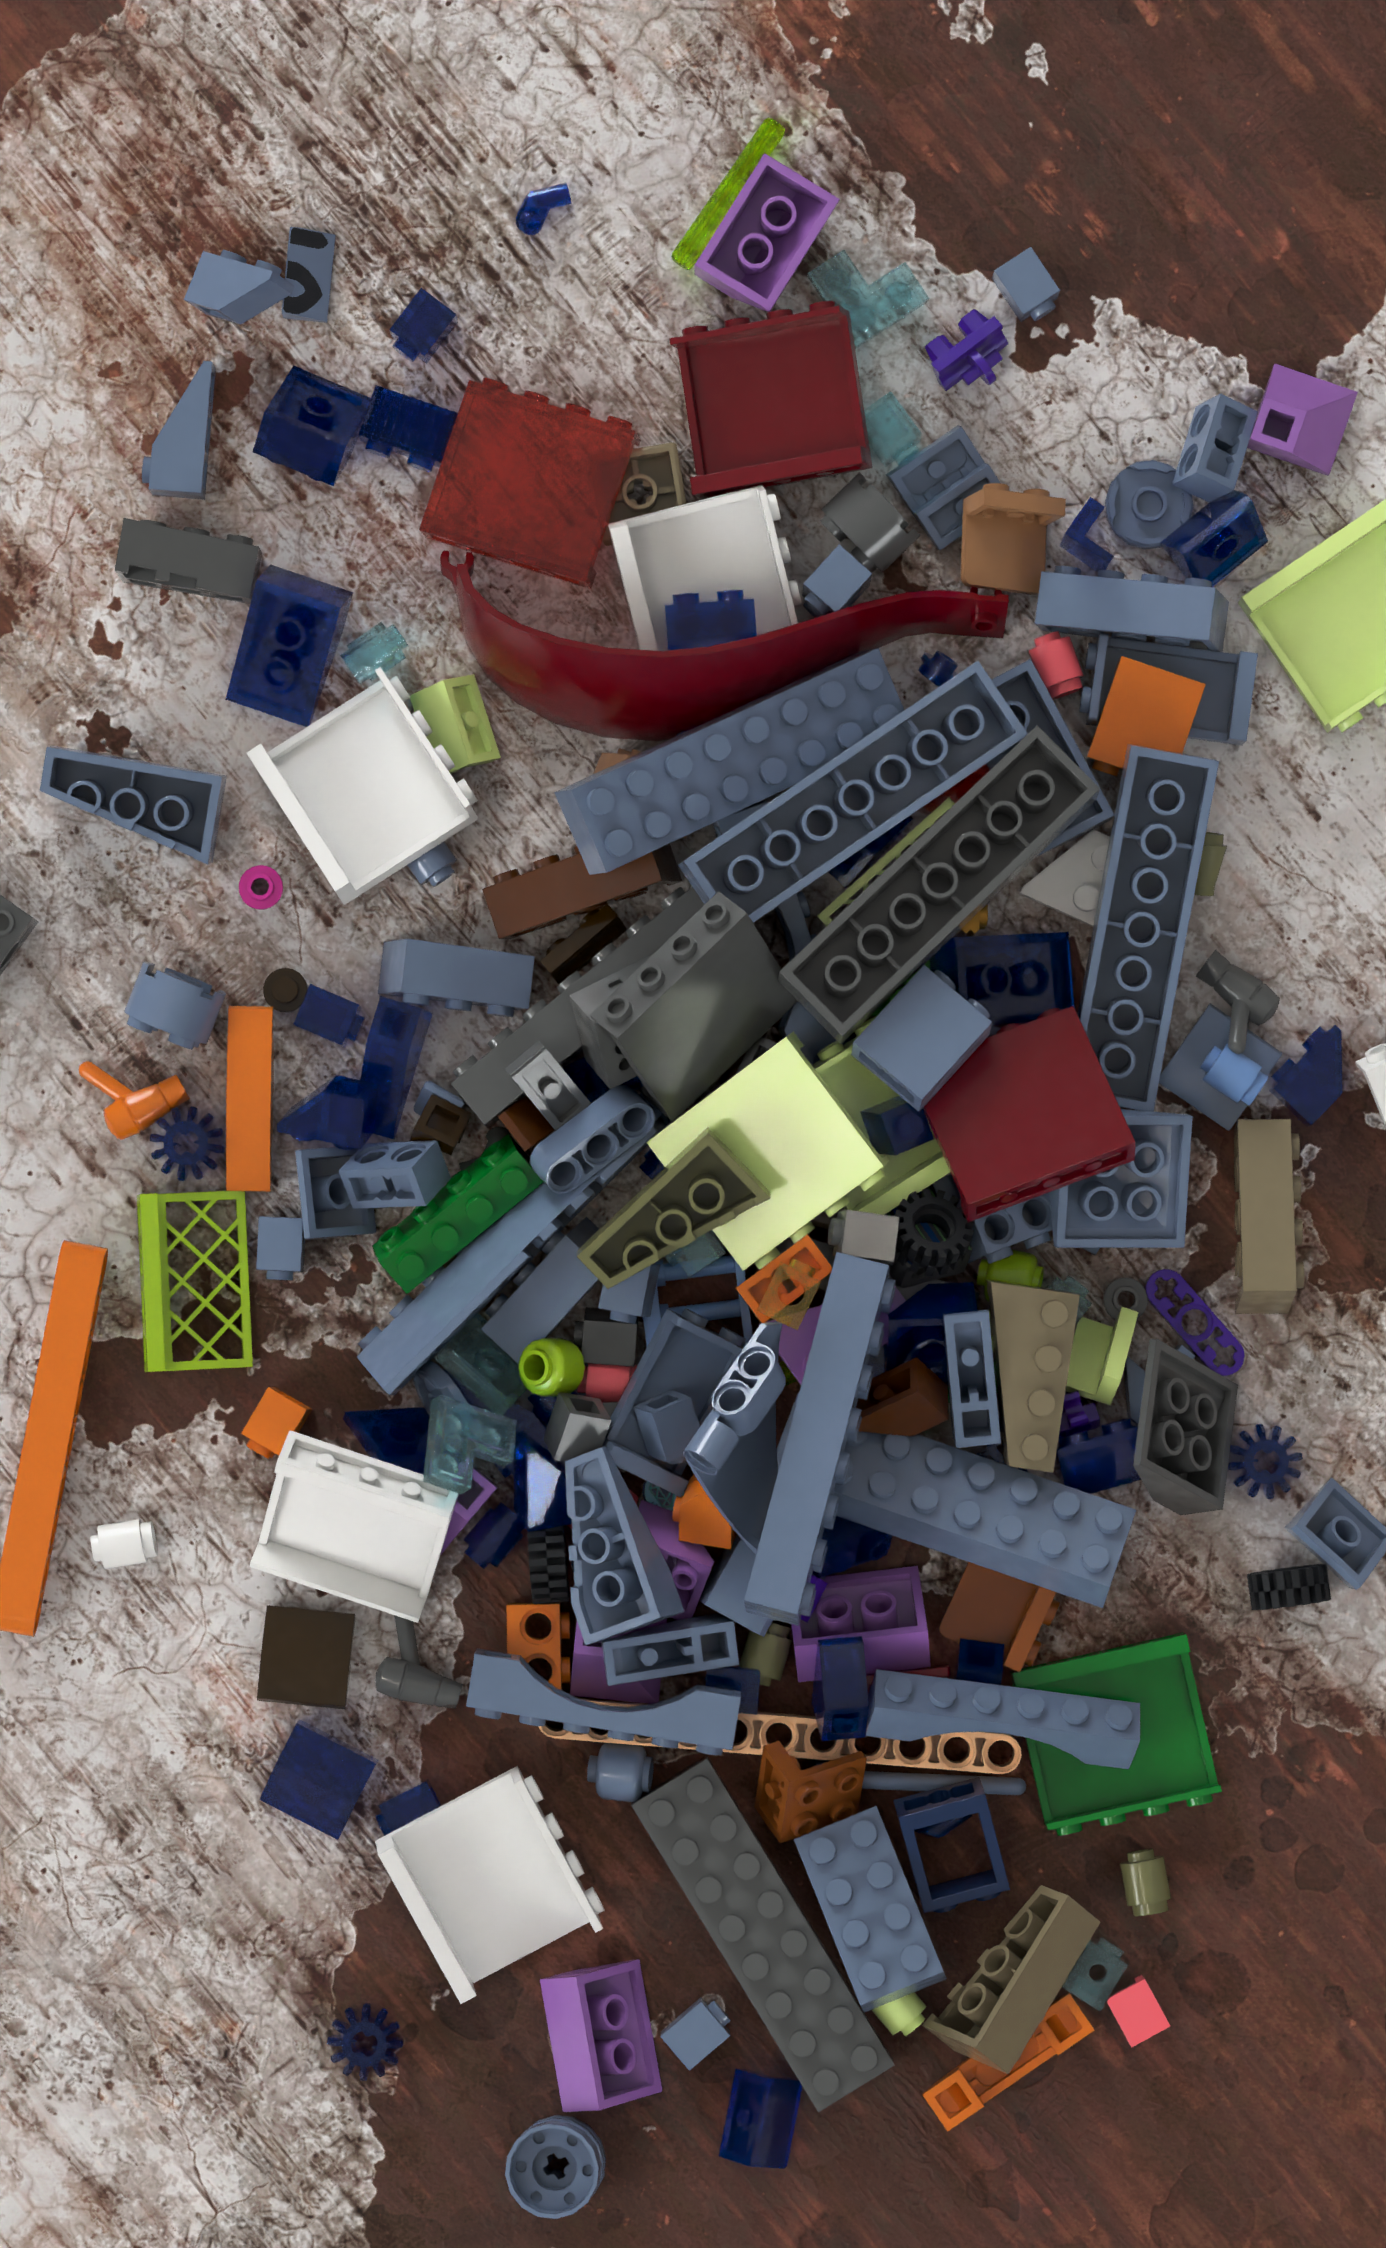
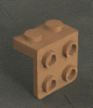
M1000 483L985 484L983 489L963 499L962 583L968 587L1030 595L1039 594L1041 571L1045 572L1047 525L1065 516L1066 499L1050 497V492L1044 489L1024 490L1023 493L1009 491L1008 485Z

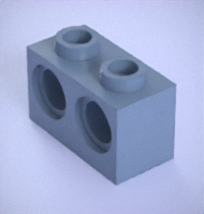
M1221 393L1196 406L1172 485L1207 502L1214 501L1234 491L1258 411Z
M839 544L803 583L802 596L805 601L803 606L815 618L850 607L870 586L872 573Z
M437 1140L365 1143L339 1170L353 1209L426 1206L451 1179Z
M1050 1192L973 1220L972 1230H974V1234L970 1243L973 1251L969 1259L970 1262L986 1256L988 1264L1013 1255L1011 1246L1024 1242L1027 1250L1051 1241L1048 1233L1052 1231ZM1023 1207H1026L1033 1216L1032 1225L1024 1220L1022 1215ZM985 1221H988L994 1227V1240L988 1237L984 1230Z

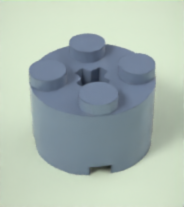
M144 961L124 1010L129 1015L127 1024L147 1033H152V1030L158 1031V1029L170 1033L168 1041L187 1049L193 1050L194 1047L198 1048L200 1043L207 1044L226 993L219 990L214 992V995H211L212 985L166 968L165 972L156 970V973H153L155 964Z

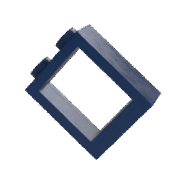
M979 1777L893 1800L924 1913L930 1911L937 1913L947 1912L954 1909L959 1903L974 1899L978 1901L991 1900L999 1896L1001 1892L1010 1890L986 1795ZM978 1813L992 1869L928 1886L914 1830Z

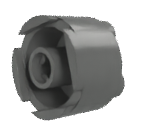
M859 472L821 509L826 515L820 521L840 542L848 537L856 545L851 553L871 573L877 568L883 573L921 535L914 528L908 533L904 531L909 525L905 521L906 519L872 484H869L864 489L862 485L867 480Z

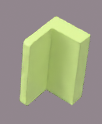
M474 674L442 680L410 696L414 712L419 710L433 731L426 736L433 748L441 744L453 761L455 767L449 770L450 774L463 768L487 764L501 758Z
M1121 1307L1114 1327L1084 1317L1079 1318L1073 1338L1066 1392L1071 1393L1078 1390L1082 1397L1111 1406L1122 1379L1139 1312Z

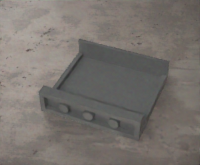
M718 891L590 1014V1017L611 1035L644 1085L639 1090L643 1097L669 1120L674 1122L798 1001L778 981L781 968L749 915Z

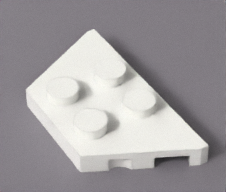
M1093 829L1026 883L1019 894L1094 927L1110 836Z

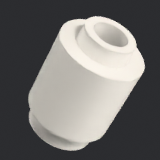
M141 1519L99 1525L97 1528L98 1535L90 1537L94 1562L102 1561L104 1569L147 1563L148 1558L158 1556L156 1535L152 1521L142 1523Z

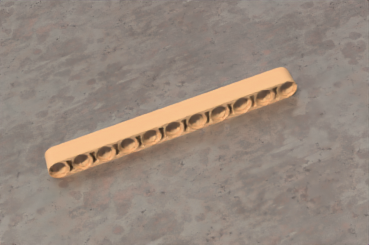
M576 1697L582 1700L609 1706L630 1707L648 1704L618 1700ZM739 1710L737 1720H741L746 1725V1737L739 1743H733L732 1750L723 1749V1752L762 1755L763 1746L770 1744L766 1739L767 1729L774 1723H783L790 1728L792 1733L790 1741L783 1746L790 1756L831 1761L859 1752L855 1747V1739L861 1731L866 1730V1720ZM547 1723L545 1726H538L542 1733L554 1739L661 1747L651 1744L652 1737L634 1735L633 1741L610 1738L607 1736L608 1731L600 1733L594 1731L591 1727L590 1732L584 1734L566 1731L563 1728L554 1729L548 1726ZM821 1726L831 1728L836 1735L835 1743L827 1750H818L810 1742L811 1733ZM955 1732L924 1737L923 1751L916 1757H907L900 1752V1740L880 1738V1744L876 1751L864 1754L867 1758V1764L1005 1774L1013 1771L1020 1763L1022 1756L1021 1747L1013 1736L991 1732ZM952 1737H961L968 1743L969 1749L966 1756L958 1761L949 1760L944 1755L945 1743ZM996 1741H1007L1011 1744L1013 1750L1010 1760L1004 1764L991 1762L988 1757L989 1747ZM679 1742L678 1748L696 1750V1744Z

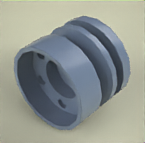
M554 2115L538 2120L521 2134L507 2156L505 2177L511 2195L521 2208L537 2217L558 2219L574 2214L589 2202L605 2176L606 2155L602 2141L589 2125L575 2117ZM553 2153L558 2159L566 2157L569 2163L564 2168L565 2174H562L559 2169L551 2171L548 2164L553 2159Z

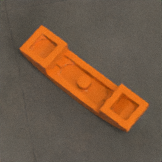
M1068 1992L1052 2002L1045 2013L1044 2019L1036 2028L1021 2057L1009 2074L968 2058L924 2091L922 2095L948 2132L983 2108L984 2103L1055 2054L1060 2055L1094 2031V2028Z

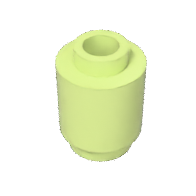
M914 1992L874 2008L872 2011L892 2035L901 2031L907 2036L924 2022L925 2018L921 2013L926 2008V2005Z

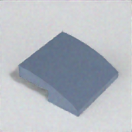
M959 425L886 474L908 509L938 550H942L962 536L963 499L983 489L985 484L1000 483L990 465L984 462L962 426Z
M1209 1003L1161 1072L1159 1083L1230 1131L1247 1107V1104L1241 1100L1238 1103L1234 1102L1202 1080L1206 1072L1200 1066L1214 1045L1222 1050L1225 1044L1228 1043L1231 1020L1230 1016ZM1247 1029L1246 1048L1242 1054L1262 1066L1260 1071L1268 1076L1283 1053Z

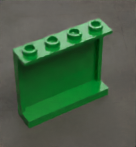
M1183 1632L1025 1667L1020 1672L1010 1671L1014 1687L1140 1703V1743L1129 1769L1085 1764L1073 1755L1055 1746L1025 1737L1044 1825L1047 1830L1056 1829L1057 1836L1068 1835L1082 1831V1823L1099 1819L1100 1826L1117 1824L1126 1821L1125 1813L1143 1810L1144 1816L1162 1814L1170 1811L1169 1803L1186 1800L1187 1807L1202 1805L1213 1801L1212 1794L1222 1792L1221 1785L1217 1781L1189 1652L1191 1651L1187 1634Z

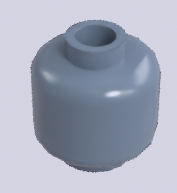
M604 1743L599 1750L598 1756L590 1755L587 1781L595 1783L596 1792L602 1799L635 1802L641 1798L643 1792L649 1793L651 1790L654 1759L647 1756L642 1745Z

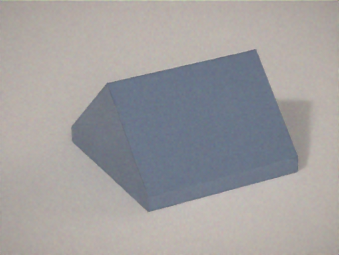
M361 1146L295 1150L304 1239L309 1241L376 1233L374 1208L353 1209L339 1174L342 1166Z
M1332 1477L1284 1527L1323 1564H1326L1327 1568L1342 1582L1354 1590L1359 1589L1386 1553V1527Z
M736 1534L731 1550L724 1549L706 1581L699 1600L711 1609L764 1637L774 1619L746 1612L744 1599L756 1554Z

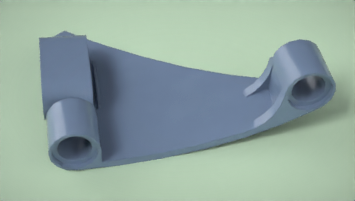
M777 1321L761 1323L714 1390L712 1394L713 1409L683 1450V1455L708 1497L733 1530L755 1554L758 1550L778 1474L776 1400L784 1389L786 1377L778 1363L782 1323Z

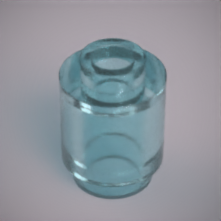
M380 622L346 645L348 650L340 656L353 676L361 684L367 679H370L372 682L378 678L375 670L379 667L385 673L404 660L406 657L402 650L408 644L394 624L386 629L383 623Z

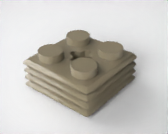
M674 442L598 454L590 457L602 538L606 546L613 545L608 527L609 523L687 504L677 445ZM643 484L645 491H652L653 495L646 497V503L638 505L635 499L627 497L628 494L634 493V485Z

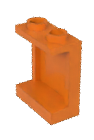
M1120 656L1097 728L1086 754V758L1094 760L1092 769L1116 777L1119 769L1123 770L1127 744L1176 753L1183 752L1206 685Z

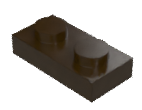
M606 904L600 910L595 909L589 912L581 920L579 928L567 938L555 941L547 949L546 956L540 962L552 978L560 984L574 972H579L598 952L610 943H613L627 928L613 909Z

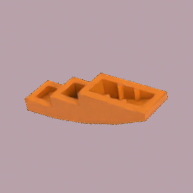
M229 1006L226 1191H271L272 1096L274 1092L273 1007Z

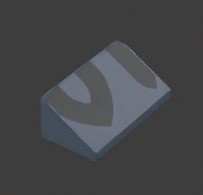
M290 227L285 280L295 287L292 294L283 299L282 316L284 319L327 323L336 235L300 227Z

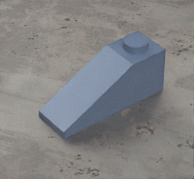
M203 361L152 444L151 457L144 456L142 483H149L148 489L152 496L205 500L216 368L211 361Z
M989 1311L943 1314L952 1435L956 1448L1001 1444Z
M720 1613L679 1619L601 1641L608 1686L739 1665L734 1621Z

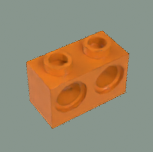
M807 1234L735 1289L760 1323H765L829 1275L832 1271V1266Z
M268 1387L241 1433L249 1438L246 1446L267 1459L273 1458L275 1454L280 1455L289 1430L299 1433L313 1409L276 1387Z
M561 1602L545 1604L508 1603L506 1605L507 1653L521 1655L527 1663L535 1658L547 1660L552 1667V1675L547 1681L562 1690V1683H571L570 1657H562V1639H570V1612H561ZM541 1613L549 1618L551 1632L546 1637L534 1638L527 1632L526 1621L532 1614Z

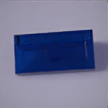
M1090 497L1065 532L1060 547L1098 572V570H1107L1114 556L1087 538L1105 506Z
M736 2068L719 2157L749 2167L785 2169L788 2164L802 2091L800 2081L790 2078L771 2077L752 2070Z

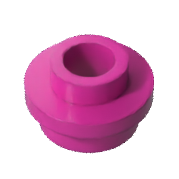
M257 865L246 870L241 876L239 893L242 900L251 908L265 910L273 907L280 900L283 893V882L274 869L264 865ZM258 879H264L269 884V889L264 895H256L253 892V884Z

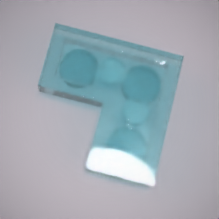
M842 250L807 273L808 279L823 301H835V306L839 305L850 312L855 349L929 302L928 295L906 262L869 286L845 250Z
M443 1395L437 1396L431 1400L423 1482L464 1494L472 1486L474 1457L505 1467L514 1461L517 1420Z

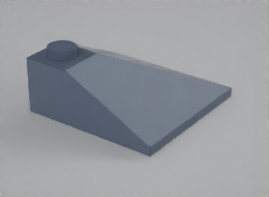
M1121 1109L1136 1142L1135 1160L1050 1192L1054 1246L1056 1248H1184L1193 1116L1188 1114Z

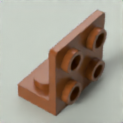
M780 1741L764 1745L754 1807L779 1843L801 1837L855 1815L859 1810L867 1758L862 1751L801 1770L798 1760L788 1754Z

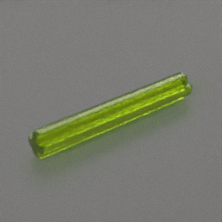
M768 117L760 125L672 252V260L677 265L686 270L692 269L763 154L765 153L770 156L784 136L785 128L779 122Z

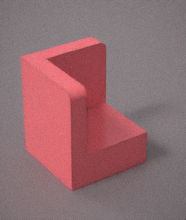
M1142 1975L1134 1979L1136 1983L1107 1999V2004L1131 2048L1170 2027L1166 2016Z

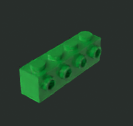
M507 1134L500 1141L487 1147L481 1156L465 1170H461L453 1175L426 1206H416L408 1217L397 1226H393L385 1231L378 1241L372 1245L380 1265L406 1294L411 1292L543 1183L542 1179L532 1169L528 1155Z

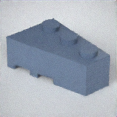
M414 939L385 941L383 944L378 994L403 997L402 1003L429 1006V1000L445 1002V1009L471 1011L472 1005L488 1007L487 1014L513 1017L514 1010L529 1009L535 956Z
M587 1217L566 1235L558 1231L541 1249L547 1255L537 1267L530 1262L513 1280L519 1286L509 1298L502 1293L485 1311L490 1319L481 1330L518 1364L524 1348L534 1340L547 1338L599 1280L577 1258L578 1249L599 1230Z

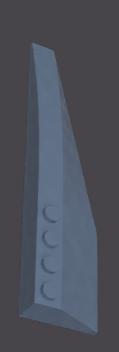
M639 1094L653 1109L655 1114L654 1126L645 1137L569 1193H555L543 1182L456 1254L457 1257L446 1268L441 1266L421 1282L426 1288L414 1300L409 1295H406L389 1312L394 1320L383 1331L375 1326L358 1343L363 1349L357 1356L358 1360L388 1395H396L414 1377L416 1372L438 1354L541 1251L558 1231H561L648 1145L646 1142L661 1132L671 1120L650 1104L642 1094ZM632 1109L628 1110L624 1116L628 1115ZM596 1136L593 1137L588 1143L592 1142L596 1138ZM561 1163L557 1164L553 1168V1170L556 1169Z

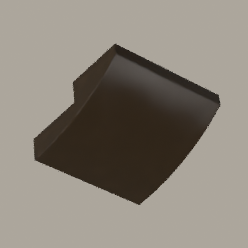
M267 1605L257 1701L346 1710L355 1614Z

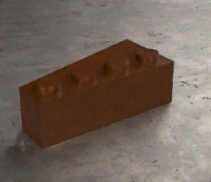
M670 843L607 873L589 875L579 849L576 846L574 847L576 855L560 860L559 855L556 854L533 862L535 870L520 875L518 869H514L494 876L495 884L482 890L498 938L512 939L567 920V915L574 913V916H578L595 909H601L604 905L608 904L607 901L612 899L621 901L646 894L648 886L653 884H667V886L682 882Z

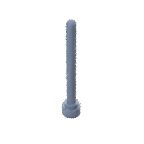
M814 1760L813 1766L828 1762L829 1760ZM865 1771L862 1789L929 1791L979 1777L985 1794L1021 1795L1026 1790V1783L1023 1779L1017 1777Z

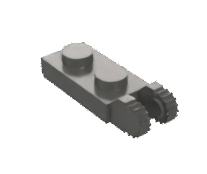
M539 1040L505 1068L506 1072L555 1131L591 1104Z

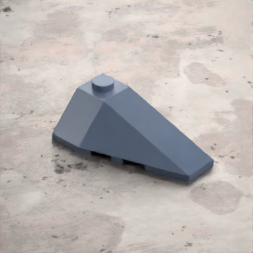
M607 1446L565 1461L567 1515L572 1519L573 1545H569V1560L573 1561L574 1587H570L571 1604L585 1646L683 1613L684 1609L671 1571Z

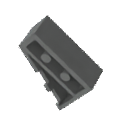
M123 519L115 572L124 583L247 604L254 603L262 552L259 546L253 545L252 538L228 534L226 540L209 536L210 532L203 529L184 527V530L166 527V524L157 521Z

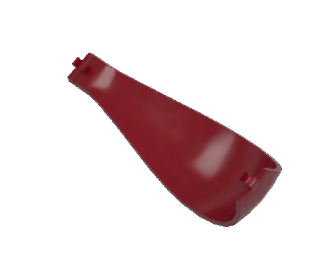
M444 550L440 557L441 573L452 582L457 596L459 615L466 644L487 678L514 702L557 725L604 738L645 741L669 740L855 653L880 648L903 637L937 633L1003 638L1009 603V595H1003L1001 590H995L994 596L978 595V588L972 587L970 592L945 590L905 592L859 603L755 637L709 647L668 651L608 648L560 638L518 623L494 609L474 588L470 578L474 571V556L472 552H466L465 563L457 564V567L449 563V551Z

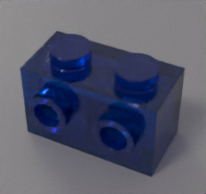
M743 589L717 591V600L699 601V593L673 594V603H664L668 650L709 647L757 636L754 598L744 597Z

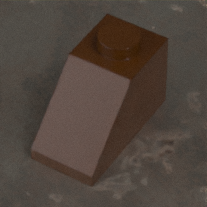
M527 1096L497 1116L527 1155L541 1141L555 1132V1129Z
M917 1357L872 1378L867 1400L859 1398L856 1406L857 1409L862 1410L859 1432L915 1436L949 1420L948 1385Z

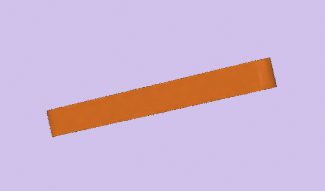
M64 1240L60 1249L0 1563V1631L34 1637L37 1631L106 1271L108 1248Z

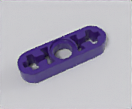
M1162 1269L1152 1273L1146 1280L1144 1287L1149 1303L1206 1367L1222 1376L1236 1373L1242 1367L1245 1358L1244 1349L1240 1342L1180 1274L1170 1269ZM1158 1278H1161L1163 1281L1170 1279L1175 1281L1176 1285L1172 1291L1180 1301L1183 1300L1186 1294L1192 1299L1191 1303L1185 1304L1178 1309L1174 1318L1171 1317L1167 1310L1175 1307V1305L1167 1297L1158 1300L1154 1295L1158 1290L1155 1284ZM1192 1309L1201 1311L1207 1319L1206 1329L1197 1336L1186 1333L1182 1327L1184 1314ZM1215 1327L1221 1332L1220 1336L1214 1338L1218 1345L1222 1348L1232 1346L1234 1349L1230 1356L1234 1363L1230 1367L1226 1364L1216 1366L1213 1363L1217 1354L1209 1344L1205 1346L1203 1351L1197 1346L1198 1342L1206 1340L1213 1333Z

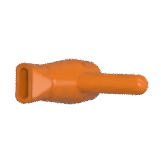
M86 1061L79 1066L81 1077L115 1100L104 1109V1119L110 1132L120 1140L146 1130L171 1112L172 1109L190 1099L177 1075L164 1079L158 1084L155 1083L133 1092L92 1062Z

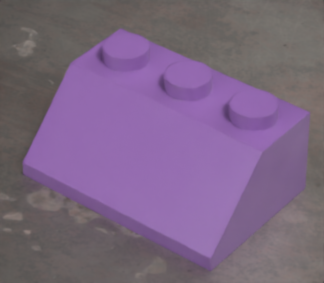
M764 153L695 263L694 275L733 299L766 312H771L840 199Z
M918 1566L826 1576L823 1581L827 1582L828 1585L808 1623L800 1619L799 1626L791 1624L798 1682L874 1674L876 1669L900 1671L931 1667L928 1629Z
M639 1959L573 1970L540 1979L563 2112L603 2110L662 2092Z

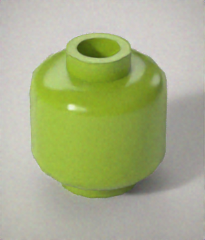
M1012 1249L1013 1255L988 1264L986 1259H982L977 1276V1285L984 1286L985 1299L989 1302L986 1279L1042 1287L1044 1267L1038 1266L1037 1257L1031 1253Z
M542 1338L532 1341L524 1348L520 1356L518 1369L522 1383L531 1393L539 1396H558L559 1392L570 1394L579 1387L584 1377L585 1364L581 1351L571 1341L562 1338Z

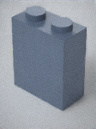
M925 965L853 1042L851 1053L854 1058L918 1112L922 1110L989 1036L992 1021L988 1019L990 1014L979 1002L971 998L968 1001L955 991L956 986L947 975L939 970H935L933 973Z

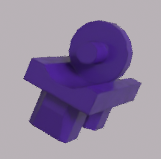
M973 309L962 317L958 323L960 331L965 336L963 340L953 346L944 335H941L925 346L937 381L945 391L961 380L966 385H970L979 377L987 385H991L997 380L991 368L1003 360L999 351L1009 343L1002 332V324L995 316L988 320L976 309Z

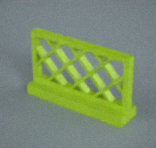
M245 1191L150 1193L137 1195L144 1372L253 1367ZM218 1200H235L236 1219L223 1231L205 1213ZM195 1201H209L202 1210L193 1203ZM184 1202L197 1214L181 1233L167 1222L166 1203ZM200 1219L204 1220L220 1235L204 1254L184 1237ZM235 1227L237 1228V1243L229 1236ZM167 1230L176 1237L169 1246L167 1243ZM223 1240L227 1241L238 1252V1263L227 1275L207 1259ZM179 1242L184 1244L199 1258L183 1277L168 1265V1254ZM202 1263L207 1265L222 1279L206 1298L186 1282ZM237 1271L239 1272V1287L230 1280ZM169 1274L178 1281L171 1290L169 1287ZM225 1284L240 1296V1307L229 1319L209 1303ZM181 1286L201 1302L184 1322L170 1309V1298ZM204 1307L224 1323L207 1343L188 1326ZM239 1315L241 1316V1331L232 1324ZM171 1318L180 1326L173 1334L171 1332ZM228 1328L242 1340V1359H224L211 1347ZM185 1330L203 1348L191 1361L173 1362L172 1342ZM207 1351L217 1359L198 1361Z

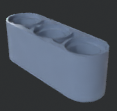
M627 1085L616 1086L541 1141L533 1149L530 1156L532 1169L553 1192L558 1194L569 1193L645 1137L654 1126V1111L632 1087ZM632 1109L628 1115L624 1116L628 1110ZM596 1136V1138L592 1142L588 1143L593 1137ZM561 1163L556 1169L553 1170V1168L557 1164Z

